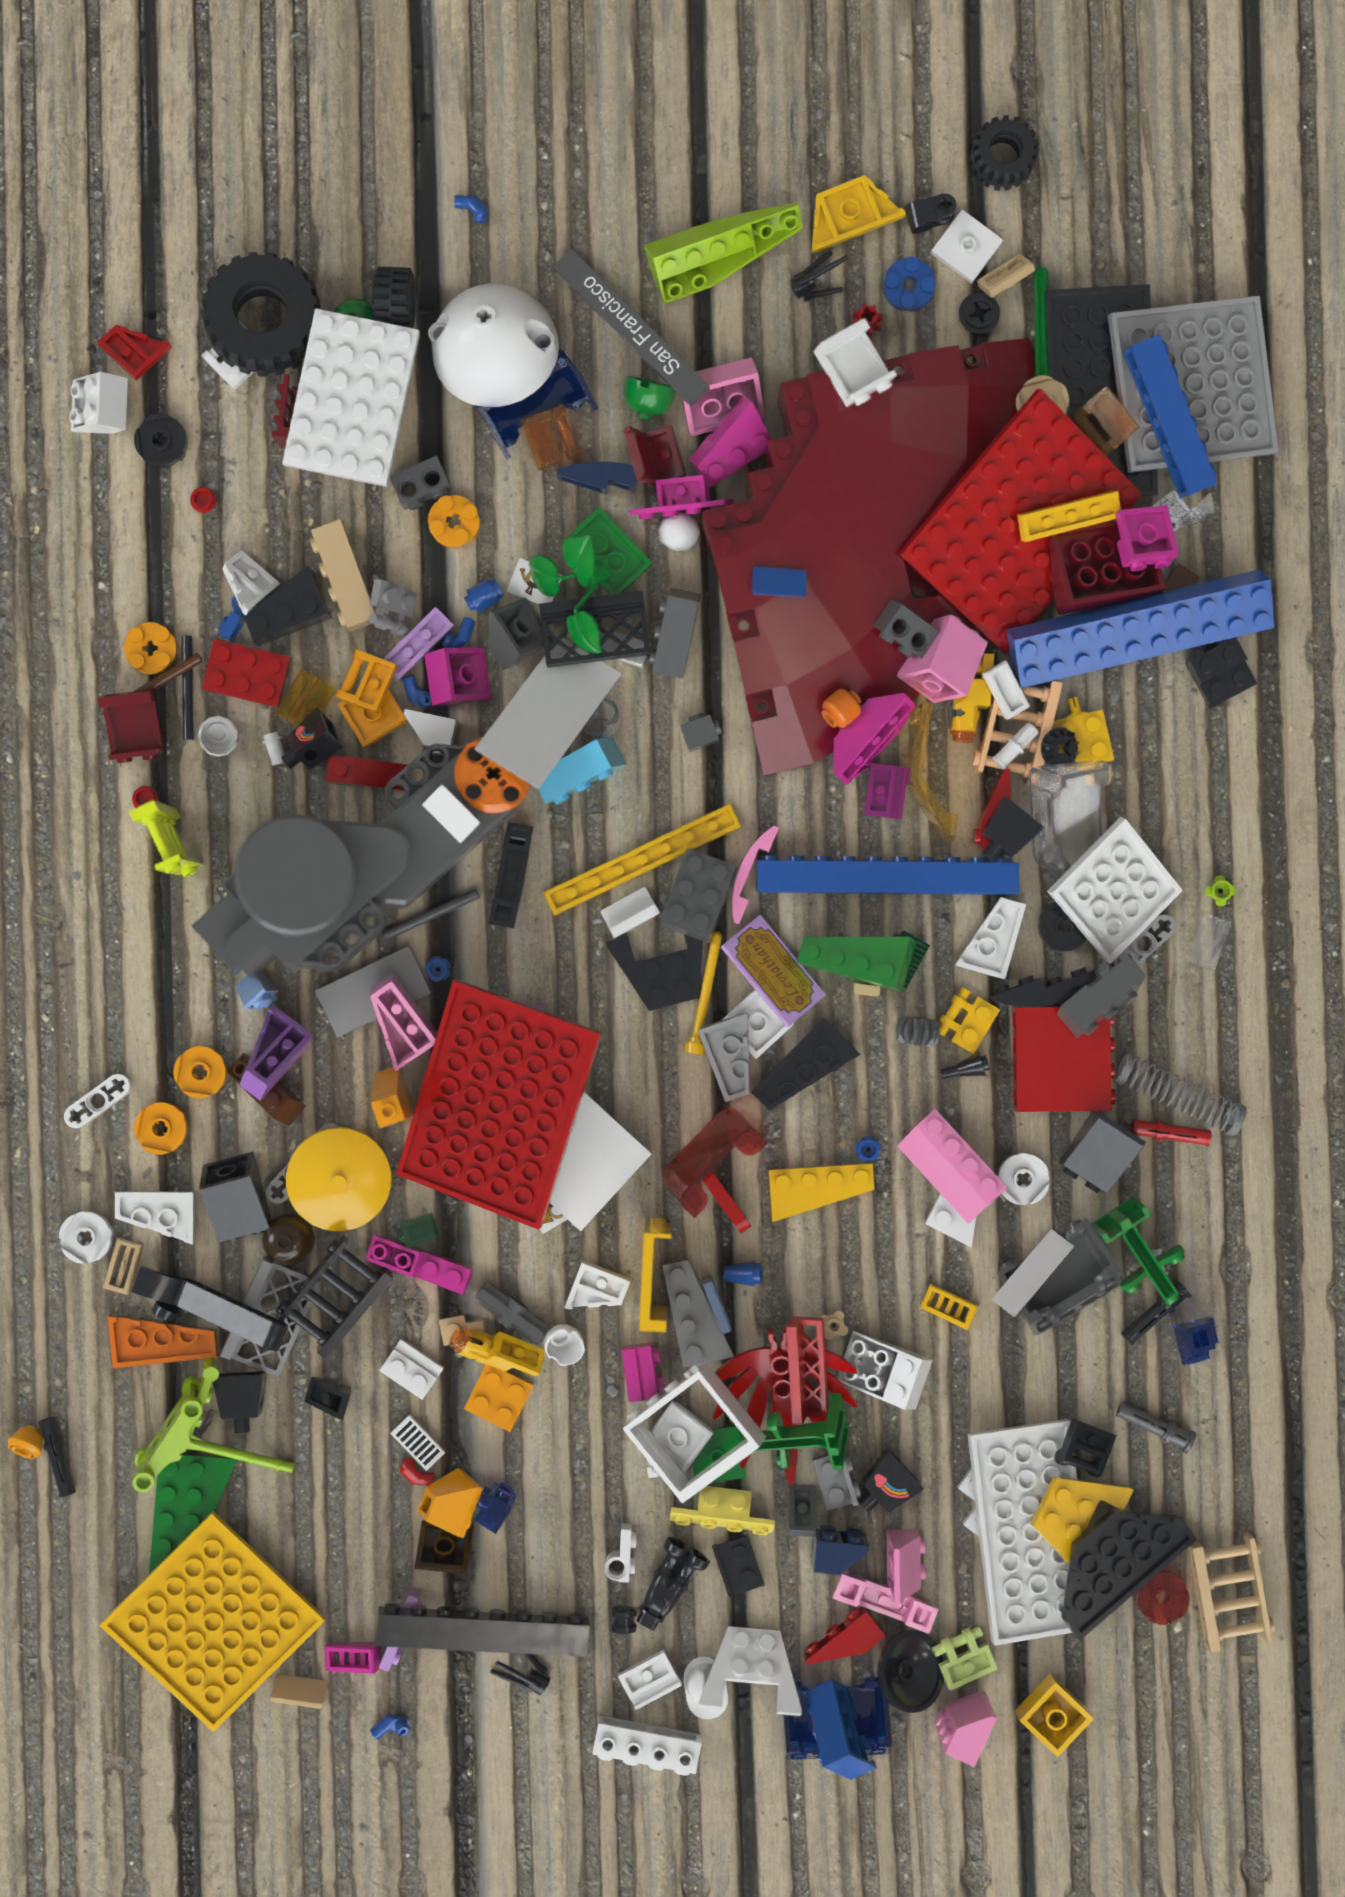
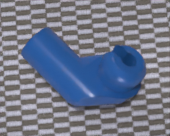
M455 195V208L470 209L474 213L473 219L477 223L487 221L488 207L478 197Z
M414 675L402 678L408 700L421 708H428L432 705L430 693L417 686Z

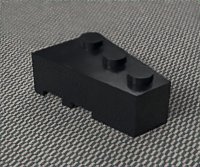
M307 565L244 618L253 642L260 646L329 620L331 616L311 567Z

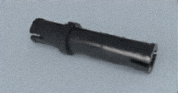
M55 1416L42 1419L38 1423L45 1442L43 1449L44 1451L47 1450L59 1497H65L75 1493L76 1490L74 1489L62 1446L65 1443L63 1438H60Z

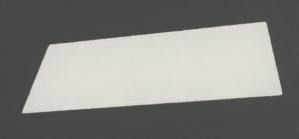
M561 639L569 647L573 646V643L567 639ZM557 644L551 651V659L562 658L567 651ZM580 647L575 650L580 655L589 654ZM544 656L476 746L475 750L539 789L621 673L602 661L547 668L546 657Z

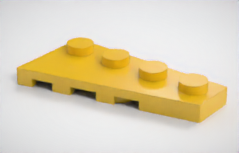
M873 1163L768 1169L772 1222L874 1190Z

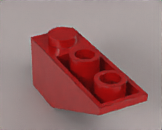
M855 1607L846 1615L845 1621L840 1625H832L826 1631L824 1638L819 1642L815 1640L806 1647L804 1659L806 1664L809 1665L864 1654L884 1639L886 1635L882 1626L867 1608Z

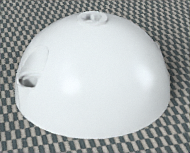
M487 283L463 291L447 304L437 322L431 325L428 331L432 343L434 368L438 378L452 395L472 405L500 407L525 399L539 389L548 379L558 357L559 341L557 330L544 306L525 291L508 284Z

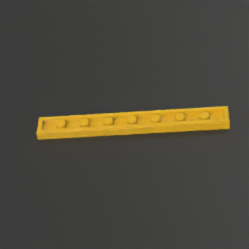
M730 803L543 893L554 916L684 855L687 848L691 850L697 849L742 826Z

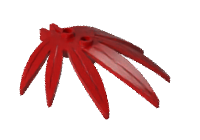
M782 1327L783 1334L780 1336V1346H777V1339L773 1335V1328H768L770 1347H759L742 1352L729 1359L715 1371V1374L721 1381L742 1372L728 1387V1390L736 1400L760 1376L746 1411L759 1428L765 1413L770 1389L772 1390V1414L773 1412H780L785 1427L794 1425L792 1424L786 1327ZM811 1347L805 1351V1356L813 1364L819 1359L818 1354ZM825 1349L826 1367L857 1374V1368L840 1355ZM826 1370L827 1390L831 1393H842L843 1401L857 1408V1401L849 1390L833 1374ZM811 1371L808 1375L820 1384V1379ZM812 1396L808 1399V1409L821 1410V1403ZM717 1404L713 1412V1420H716L725 1412L719 1404ZM809 1417L811 1422L826 1420V1418ZM798 1448L790 1449L791 1465L790 1468L784 1469L790 1486L794 1484ZM750 1454L740 1461L741 1469L746 1466Z

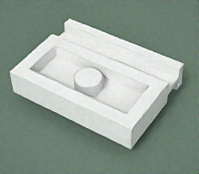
M401 1338L379 1371L423 1400L444 1369V1366Z
M664 1649L618 1673V1678L629 1699L632 1701L635 1710L682 1686V1682Z

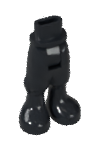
M667 1537L664 1542V1549L667 1552L665 1560L654 1571V1577L647 1590L644 1602L639 1607L641 1613L637 1618V1622L652 1631L656 1629L659 1622L662 1623L681 1595L687 1591L689 1578L694 1571H704L710 1564V1560L696 1548L690 1547L681 1568L673 1575L675 1566L688 1549L686 1543L673 1537Z

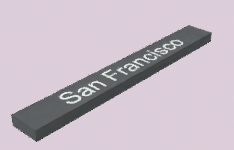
M572 249L553 266L554 270L690 407L710 390L709 385Z

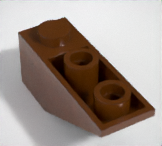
M245 1053L238 1058L228 1071V1074L238 1084H240L250 1058ZM279 1081L261 1100H258L245 1090L269 1115L288 1126L293 1123L306 1107L299 1098Z

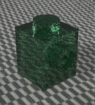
M433 1212L402 1220L399 1223L400 1227L397 1228L399 1240L401 1243L405 1242L406 1248L439 1238Z

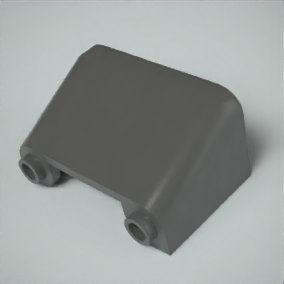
M1087 1218L1083 1221H1074L1067 1227L1068 1231L1065 1235V1240L1071 1243L1074 1248L1020 1311L1034 1335H1039L1114 1291L1123 1280L1120 1267ZM1010 1260L1000 1267L1001 1270L997 1273L1003 1284L1022 1264L1020 1261L1014 1262Z

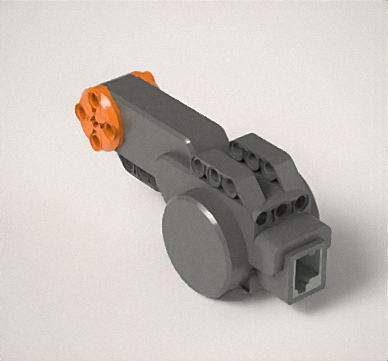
M482 738L470 742L466 747L438 743L432 744L386 785V798L396 810L380 824L319 820L306 815H285L269 820L256 828L240 848L234 873L223 882V888L228 894L192 924L191 927L236 975L243 970L247 976L253 979L276 958L293 975L299 969L338 971L383 931V914L378 907L404 909L414 903L506 819L517 812L524 803L531 784L476 751L475 748ZM435 751L441 752L444 755V760L441 763H433L429 758L430 754ZM413 769H421L425 774L424 778L420 781L411 779L410 772ZM441 785L480 822L479 826L461 843L423 806L425 801ZM394 786H401L405 790V794L401 798H394L391 796L390 790ZM369 917H375L379 920L375 926H367L365 921ZM349 935H357L359 937L358 941L351 945L347 944L345 939ZM336 952L339 956L335 962L329 963L325 961L327 954Z

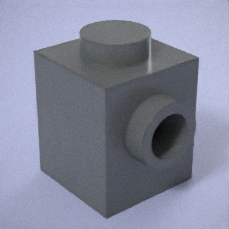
M703 713L690 717V722L681 725V731L689 752L719 742L718 735L722 734L717 719L712 720L710 715L704 716Z

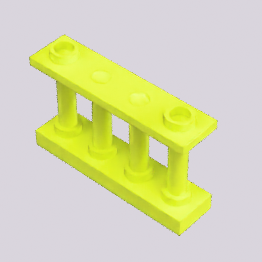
M153 800L129 811L133 822L147 825L159 850L163 862L154 865L156 871L166 872V874L183 875V877H188L198 872L197 867L203 865L202 861L188 857L174 827L176 825L175 820L181 818L177 808Z

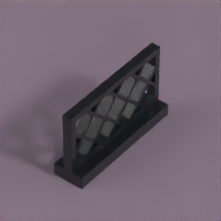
M643 591L589 597L580 608V611H587L596 618L599 631L605 634L600 640L601 647L608 638L619 644L613 652H607L602 649V652L597 654L590 652L588 655H580L575 651L578 648L577 644L574 643L572 647H569L561 641L568 632L567 617L574 615L573 610L582 598L539 604L547 668L651 655ZM640 613L641 620L635 627L624 621L629 614ZM603 617H611L616 621L609 631L598 624ZM559 623L565 628L555 637L548 632L547 624ZM620 624L631 631L623 641L613 635ZM636 635L644 641V648L633 649L627 643ZM557 644L567 651L562 658L551 659V651Z

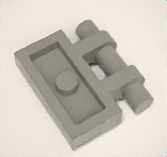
M374 579L369 605L376 607V612L370 614L369 622L378 629H389L392 634L406 636L411 631V627L406 625L404 619L412 618L417 593L384 580ZM389 612L392 613L391 619L388 616Z

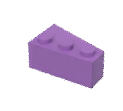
M271 1004L239 1085L258 1100H261L306 1051L313 1034Z

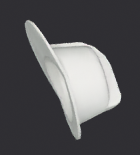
M703 1656L693 1659L685 1669V1693L689 1709L695 1716L702 1719H713L720 1716L727 1707L726 1681H724L722 1709L698 1707L699 1699L715 1661L711 1657Z

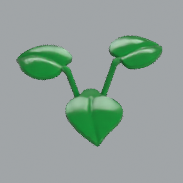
M592 534L570 537L564 541L562 551L566 564L574 569V573L558 576L556 563L547 556L538 555L529 560L530 574L537 589L543 595L549 597L558 594L560 590L558 581L577 577L581 586L590 588L574 608V615L567 617L566 623L569 635L575 644L585 651L600 653L602 649L597 622L590 613L584 610L580 611V608L593 591L598 589L597 584L607 579L608 569L602 561H595Z

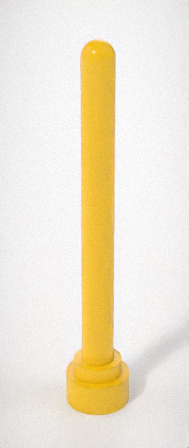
M718 931L714 932L710 942L692 1037H689L688 1042L685 1041L683 1052L704 1056L705 1048L698 1029L705 1025L722 940V934Z

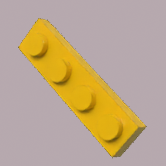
M1109 491L1018 514L1021 541L1027 542L1116 519L1115 514L1121 510L1118 491Z

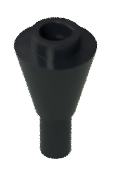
M979 1051L955 1066L940 1070L942 1078L947 1079L958 1075L986 1076V1071L990 1070L987 1056H981Z

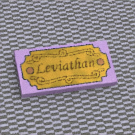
M761 915L721 946L722 950L786 1028L826 995L804 967L797 962L795 956Z

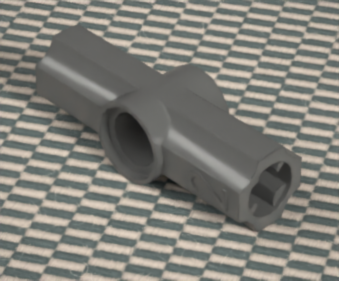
M487 1280L473 1298L474 1301L494 1314L495 1319L510 1330H516L535 1345L540 1342L550 1327L528 1311V1307L520 1300L511 1295H506Z

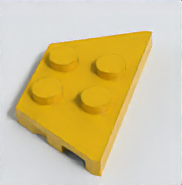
M865 175L816 194L811 251L815 254L905 218L906 212L903 208L899 209L891 202L889 196L882 190L877 189L874 183Z

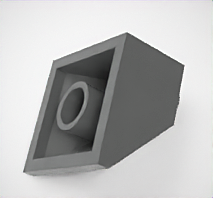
M526 597L489 613V649L502 670L524 661L544 648L542 622Z

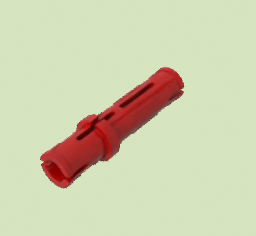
M1132 1119L1130 1132L1134 1135L1152 1137L1155 1141L1166 1139L1209 1146L1212 1137L1211 1130L1163 1124L1161 1120L1150 1122Z

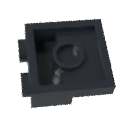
M1236 637L1230 640L1213 642L1215 648L1207 652L1205 648H1202L1190 654L1192 660L1185 663L1209 709L1257 684L1246 663L1248 658Z

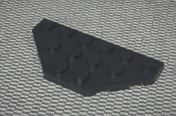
M1111 1509L1072 1542L1061 1617L1078 1640L1083 1639L1197 1540L1185 1521L1175 1516Z

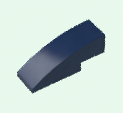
M586 462L560 468L556 473L557 479L606 495L610 485L635 493L638 483L633 465L625 463Z

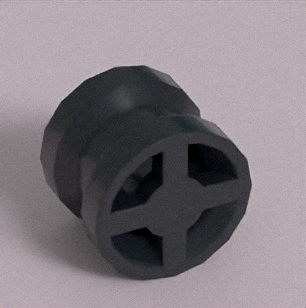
M616 1606L611 1608V1615L613 1616L612 1632L630 1634L637 1631V1624L634 1622L637 1608L632 1606Z

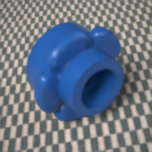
M434 956L426 964L425 971L426 974H429V978L432 981L439 982L441 979L446 980L449 977L451 965L446 958L442 959L440 956ZM439 966L441 970L436 971V967Z
M866 1136L856 1143L855 1152L858 1153V1158L861 1161H875L879 1157L881 1146L877 1140ZM866 1147H870L869 1152L865 1150Z

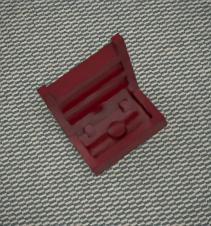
M284 374L283 384H277L281 400L276 399L275 405L280 412L279 415H274L273 421L278 428L277 431H272L271 434L278 446L283 449L286 448L298 387L292 386V390L290 389L289 374Z
M667 425L648 433H644L631 426L624 427V436L638 482L642 481L643 484L647 483L648 486L652 485L654 488L656 487L655 480L687 476L673 426Z

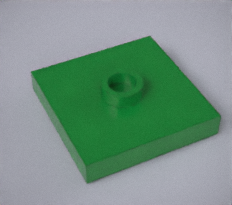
M736 1425L711 1428L714 1434L692 1463L694 1476L741 1443L740 1430ZM738 1462L711 1483L747 1478L745 1467L741 1469L740 1462Z

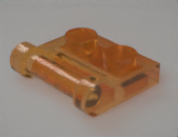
M1107 386L1071 416L1074 423L1082 427L1091 441L1106 457L1140 428ZM1091 412L1112 438L1107 443L1087 418Z
M559 406L520 420L538 471L566 461L575 460L582 456L580 448L575 445L565 417L567 413L564 406ZM556 420L566 451L559 452L548 421Z

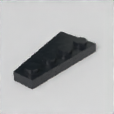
M822 1018L751 1093L770 1111L861 1054L829 1022Z

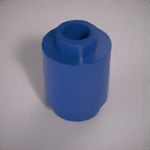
M494 578L490 581L486 579L467 589V596L464 597V600L470 611L476 610L477 613H480L499 603V599L503 598L504 595Z

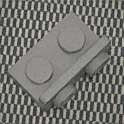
M829 1454L812 1458L827 1511L853 1504V1507L857 1506V1497H861L857 1481L852 1482L849 1472L854 1471L850 1457H845L843 1470L832 1469Z

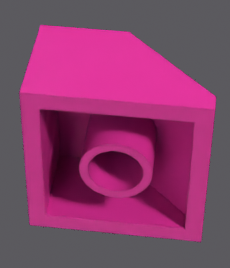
M442 648L424 654L432 706L457 705L491 699L484 648Z

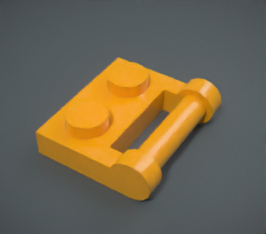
M355 649L352 655L354 658L341 690H337L335 698L378 714L398 666L387 660ZM363 663H368L356 694H350Z

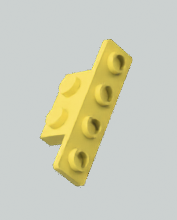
M705 1486L699 1491L697 1510L672 1507L669 1519L682 1526L694 1523L701 1524V1527L707 1529H714L718 1526L726 1527L731 1532L750 1530L756 1535L773 1533L775 1527V1520L750 1517L752 1491Z

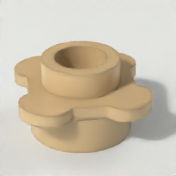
M837 1310L835 1313L824 1314L820 1317L824 1318L825 1339L831 1340L834 1336H845L848 1333V1327L845 1326L843 1321V1312ZM836 1323V1327L833 1328L831 1324Z

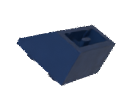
M821 1525L820 1529L816 1528L815 1537L812 1538L810 1558L813 1572L832 1575L844 1573L869 1552L870 1546L866 1534L861 1533L862 1531L856 1528H846V1531L835 1530V1527Z

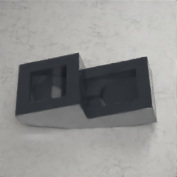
M142 1266L139 1269L131 1292L174 1305L173 1302L182 1278L172 1274L166 1275Z

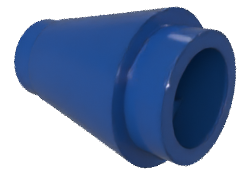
M755 1260L724 1266V1281L755 1287L756 1284L762 1283V1264L755 1263Z

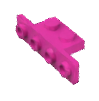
M707 474L655 480L658 507L629 510L630 515L638 514L639 519L654 518V513L662 512V517L678 515V510L686 509V514L702 513V507L714 509L734 504V500L731 498L710 501Z

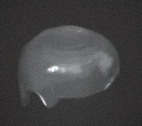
M609 699L602 700V703L583 727L586 735L602 739L617 732L621 718L615 702Z

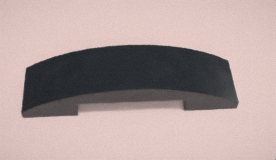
M507 823L503 854L488 922L490 925L515 928L529 859L533 826Z

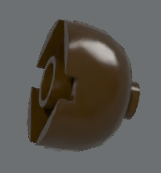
M295 1213L281 1214L273 1218L269 1223V1228L264 1230L262 1236V1245L266 1255L273 1262L284 1266L296 1265L304 1261L311 1254L315 1245L312 1225Z

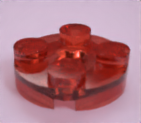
M1161 1570L1135 1594L1139 1610L1149 1621L1159 1625H1168L1172 1623L1171 1621L1183 1617L1190 1603V1595L1184 1582L1178 1575L1167 1570ZM1165 1591L1169 1599L1163 1600L1162 1604H1160L1156 1596L1158 1593Z

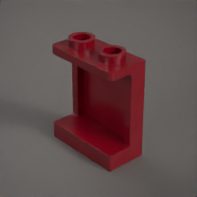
M155 689L107 694L98 697L99 708H103L110 745L111 753L108 754L109 760L116 759L117 763H127L133 761L132 757L142 756L143 760L159 758L158 754L165 751Z

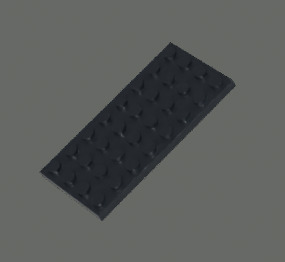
M1150 284L1045 290L1044 307L1049 376L1059 383L1061 382L1068 391L1069 409L1067 416L1142 493L1141 497L1158 496L1157 469L1128 473L1108 321V315L1111 313L1150 309Z

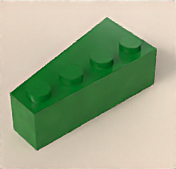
M804 937L797 962L810 969L902 992L916 941L911 937Z

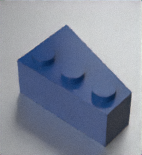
M831 1679L806 1691L808 1699L807 1709L812 1717L814 1726L812 1731L817 1740L819 1748L818 1758L823 1768L850 1780L876 1769L875 1761H869L863 1746L867 1744L865 1735H859L854 1720L858 1719L846 1686Z

